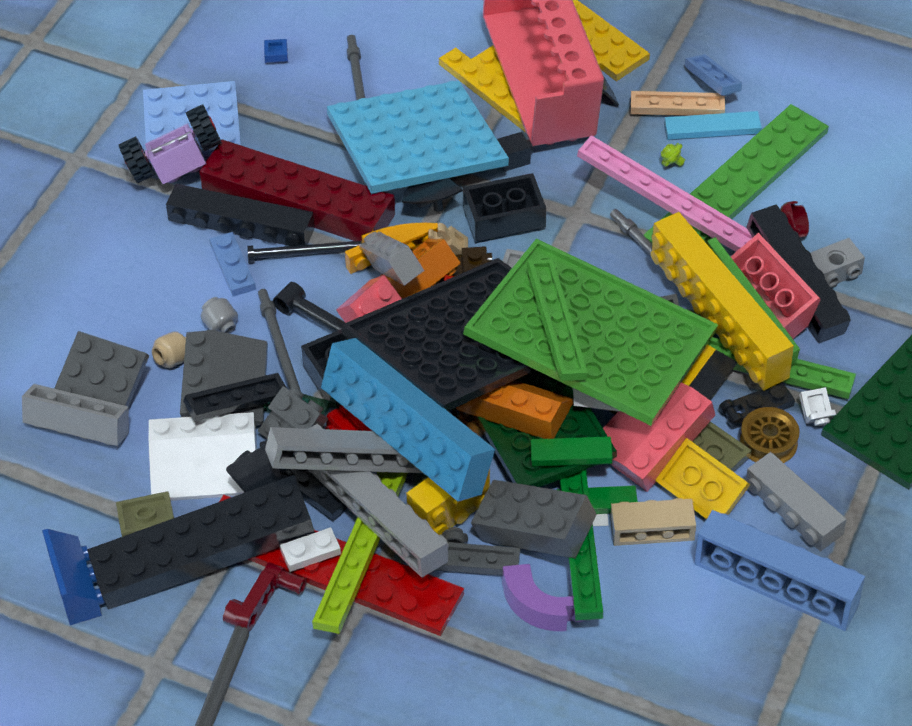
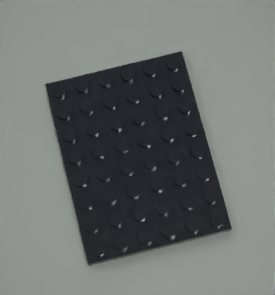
M499 258L342 324L341 333L345 337L359 340L447 411L535 371V369L463 334L467 323L512 269Z

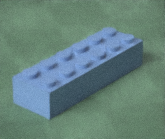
M714 510L711 511L698 533L695 565L843 631L847 630L859 607L865 580L864 575L859 574L854 569L838 565L826 557L815 555L803 547L783 541L778 536L769 535L750 524H744L727 514Z

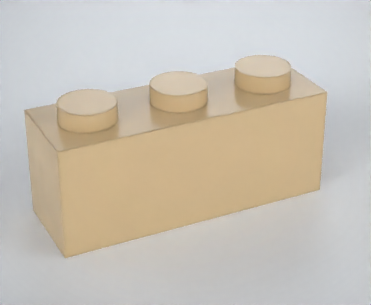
M676 498L673 500H648L645 502L611 504V527L614 546L695 541L696 520L692 499Z

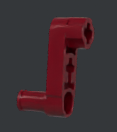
M269 562L264 570H262L244 602L236 599L229 600L225 607L223 621L234 626L245 627L249 631L252 630L277 588L283 587L301 595L306 587L307 578L287 572L286 568Z

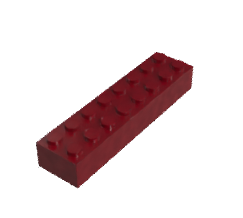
M223 139L221 140L222 143L215 148L206 164L199 171L202 189L312 211L316 229L352 241H362V235L388 227L395 216V198L393 194L384 191L371 194L365 185Z

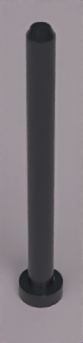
M362 241L254 249L253 245L247 246L248 262L254 263V259L345 252L361 245Z

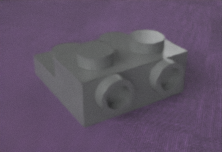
M283 386L268 406L272 411L260 426L258 432L268 439L270 427L308 429L317 423L323 427L329 418L321 413L324 408L312 400L309 403L302 399L304 394L293 386L287 389Z

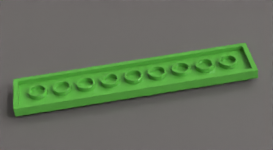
M790 104L694 189L690 195L733 219L828 133L829 126ZM668 212L662 219L672 215V213ZM692 226L705 243L712 238ZM653 227L644 234L651 243Z

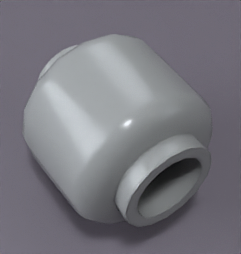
M213 297L204 303L201 308V319L209 330L230 333L236 328L235 323L238 319V314L227 299Z

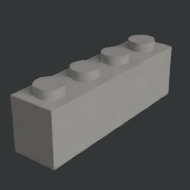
M381 232L370 233L364 238V242L359 245L375 270L402 285H406L425 271L409 246Z
M33 384L22 395L23 423L118 446L129 433L128 406Z
M772 452L747 468L746 481L751 484L748 489L763 499L769 509L776 511L783 517L786 524L791 528H795L808 544L814 545L821 552L844 535L847 519Z

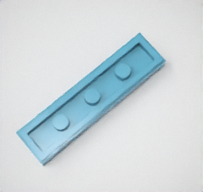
M758 111L665 117L664 121L667 140L758 134L762 129Z

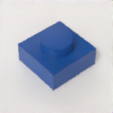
M287 39L264 40L265 63L288 61Z

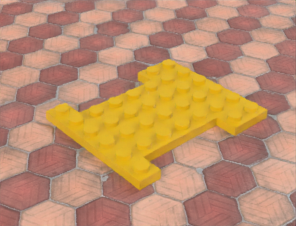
M573 0L599 67L604 73L617 82L650 59L648 51L580 1ZM494 45L472 59L456 47L439 58V65L526 133Z

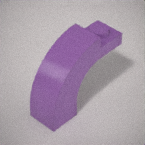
M530 564L503 566L502 586L508 605L518 617L532 626L549 631H566L567 621H575L573 596L555 597L542 592L533 581Z

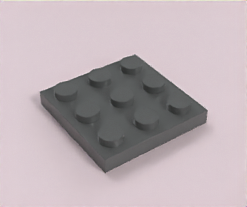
M78 331L54 389L129 407L149 355L145 352Z

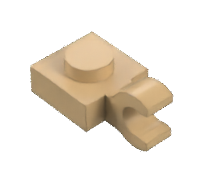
M439 223L438 232L432 229L428 230L429 239H444L455 255L462 254V248L468 247V237L452 226L447 228L443 223Z

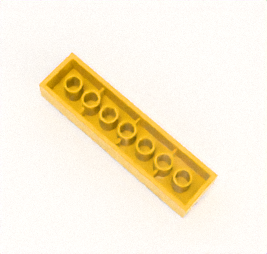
M677 212L653 223L651 251L653 262L656 265L659 264L664 270L667 279L674 282L681 296L689 300L697 314L718 324L715 333L719 336L722 345L725 348H729L734 354L737 363L741 366L743 365L749 372L751 380L754 383H758L763 390H766L789 379L794 345L681 213Z

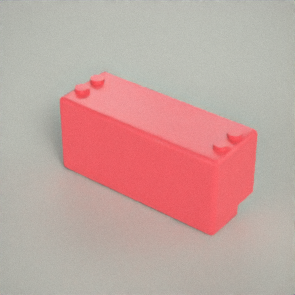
M484 0L483 19L532 146L552 145L555 142L575 141L579 138L595 136L598 128L604 77L573 0Z

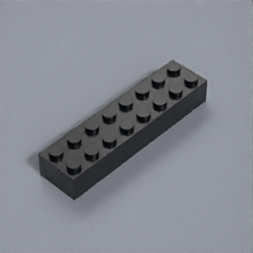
M292 475L89 548L87 551L101 595L109 610L280 548L281 544L315 532L295 476Z

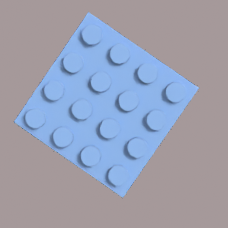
M235 81L143 90L146 143L187 123L191 129L192 126L185 112L203 104L217 129L216 131L220 139L241 145ZM196 136L195 138L200 146L203 157H210L217 146L204 151Z

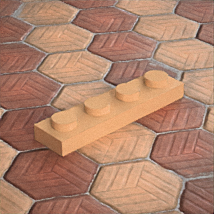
M631 91V114L690 116L725 113V96H721L718 93Z

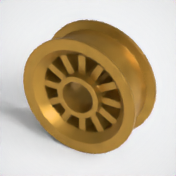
M763 407L750 412L744 418L741 426L740 442L752 450L749 457L750 460L756 463L772 452L779 460L785 463L795 455L800 430L797 421L788 412L779 408Z

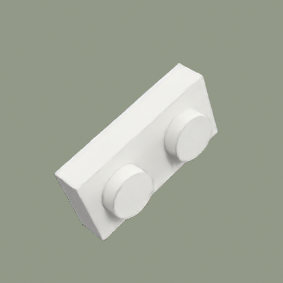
M331 527L280 545L281 553L290 572L341 554V548Z

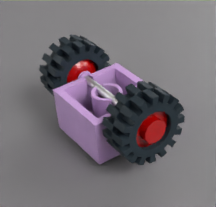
M203 104L185 112L192 126L191 129L187 123L146 143L147 150L145 151L136 136L118 144L124 161L137 184L155 175L148 159H150L162 184L176 182L182 175L188 172L194 173L206 164L195 137L197 136L204 151L222 142Z

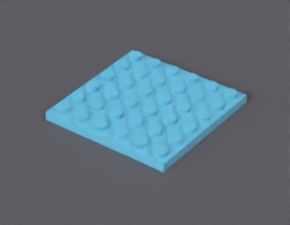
M449 81L443 84L428 85L423 88L407 89L402 92L382 94L376 97L361 98L356 101L341 102L327 106V115L371 194L508 166L509 157L460 81Z

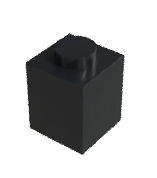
M522 132L497 139L509 157L508 166L502 167L504 172L531 164L533 147L530 140H526Z

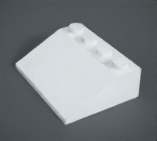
M254 412L223 414L198 421H193L192 417L149 420L151 495L169 491L170 501L216 498L222 497L223 494L230 497L244 493L227 473L226 467L232 464L246 450L253 452L257 449Z

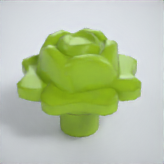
M679 143L666 145L661 151L663 159L661 164L665 167L673 163L679 167L682 166L685 162V159L681 156L683 145Z

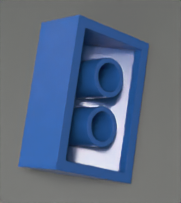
M51 529L42 530L69 624L74 625L102 616L99 605L104 604L100 589H94L93 583H96L97 579L93 567H87L86 562L90 561L87 546L81 547L78 536Z

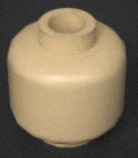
M173 331L157 338L152 348V356L155 362L165 368H172L184 363L186 337L179 332Z

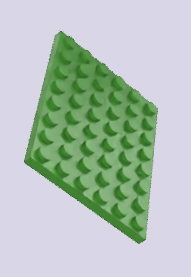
M535 239L467 323L463 334L652 426L715 334L718 324L539 239ZM553 259L588 371L586 380L560 381L526 268L528 260Z

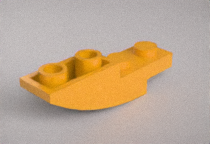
M438 223L400 224L374 232H381L409 246L412 251L426 239H429V229L438 232ZM370 233L362 235V243L364 242V238ZM359 246L345 251L346 269L350 274L372 265Z

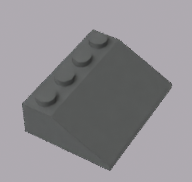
M214 330L186 332L180 404L181 417H191L183 402L187 394L265 376L267 368V341ZM264 404L227 414L254 412L255 425H262L264 422Z

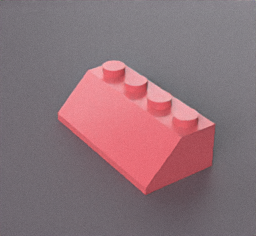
M759 233L756 234L735 252L731 258L793 339L808 327L821 299Z

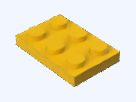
M688 438L683 441L655 480L676 497L692 499L694 510L706 519L712 510L729 515L751 485Z

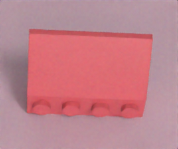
M681 382L652 426L624 412L618 411L603 427L607 436L611 437V442L617 450V457L612 459V464L610 465L648 492L656 483V478L686 438L693 441L714 418L715 411L712 401Z

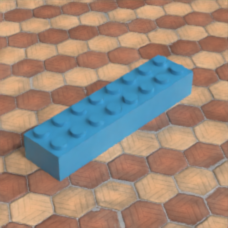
M356 338L332 343L321 388L458 502L482 495L495 449Z

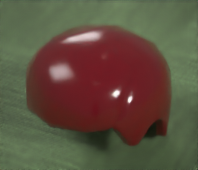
M797 201L784 203L780 210L786 214L792 229L799 234L800 238L807 237L809 221L805 207L803 205H795L798 203Z

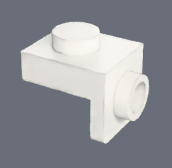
M826 387L804 391L799 394L806 424L814 423L815 426L827 425L836 416V411L831 410Z

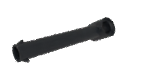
M289 282L273 298L275 307L283 314L288 315L293 310H296L332 332L340 330L342 324H345L343 320L305 299V291L295 282Z

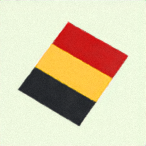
M707 344L682 380V383L692 387L711 400L736 366L737 361Z

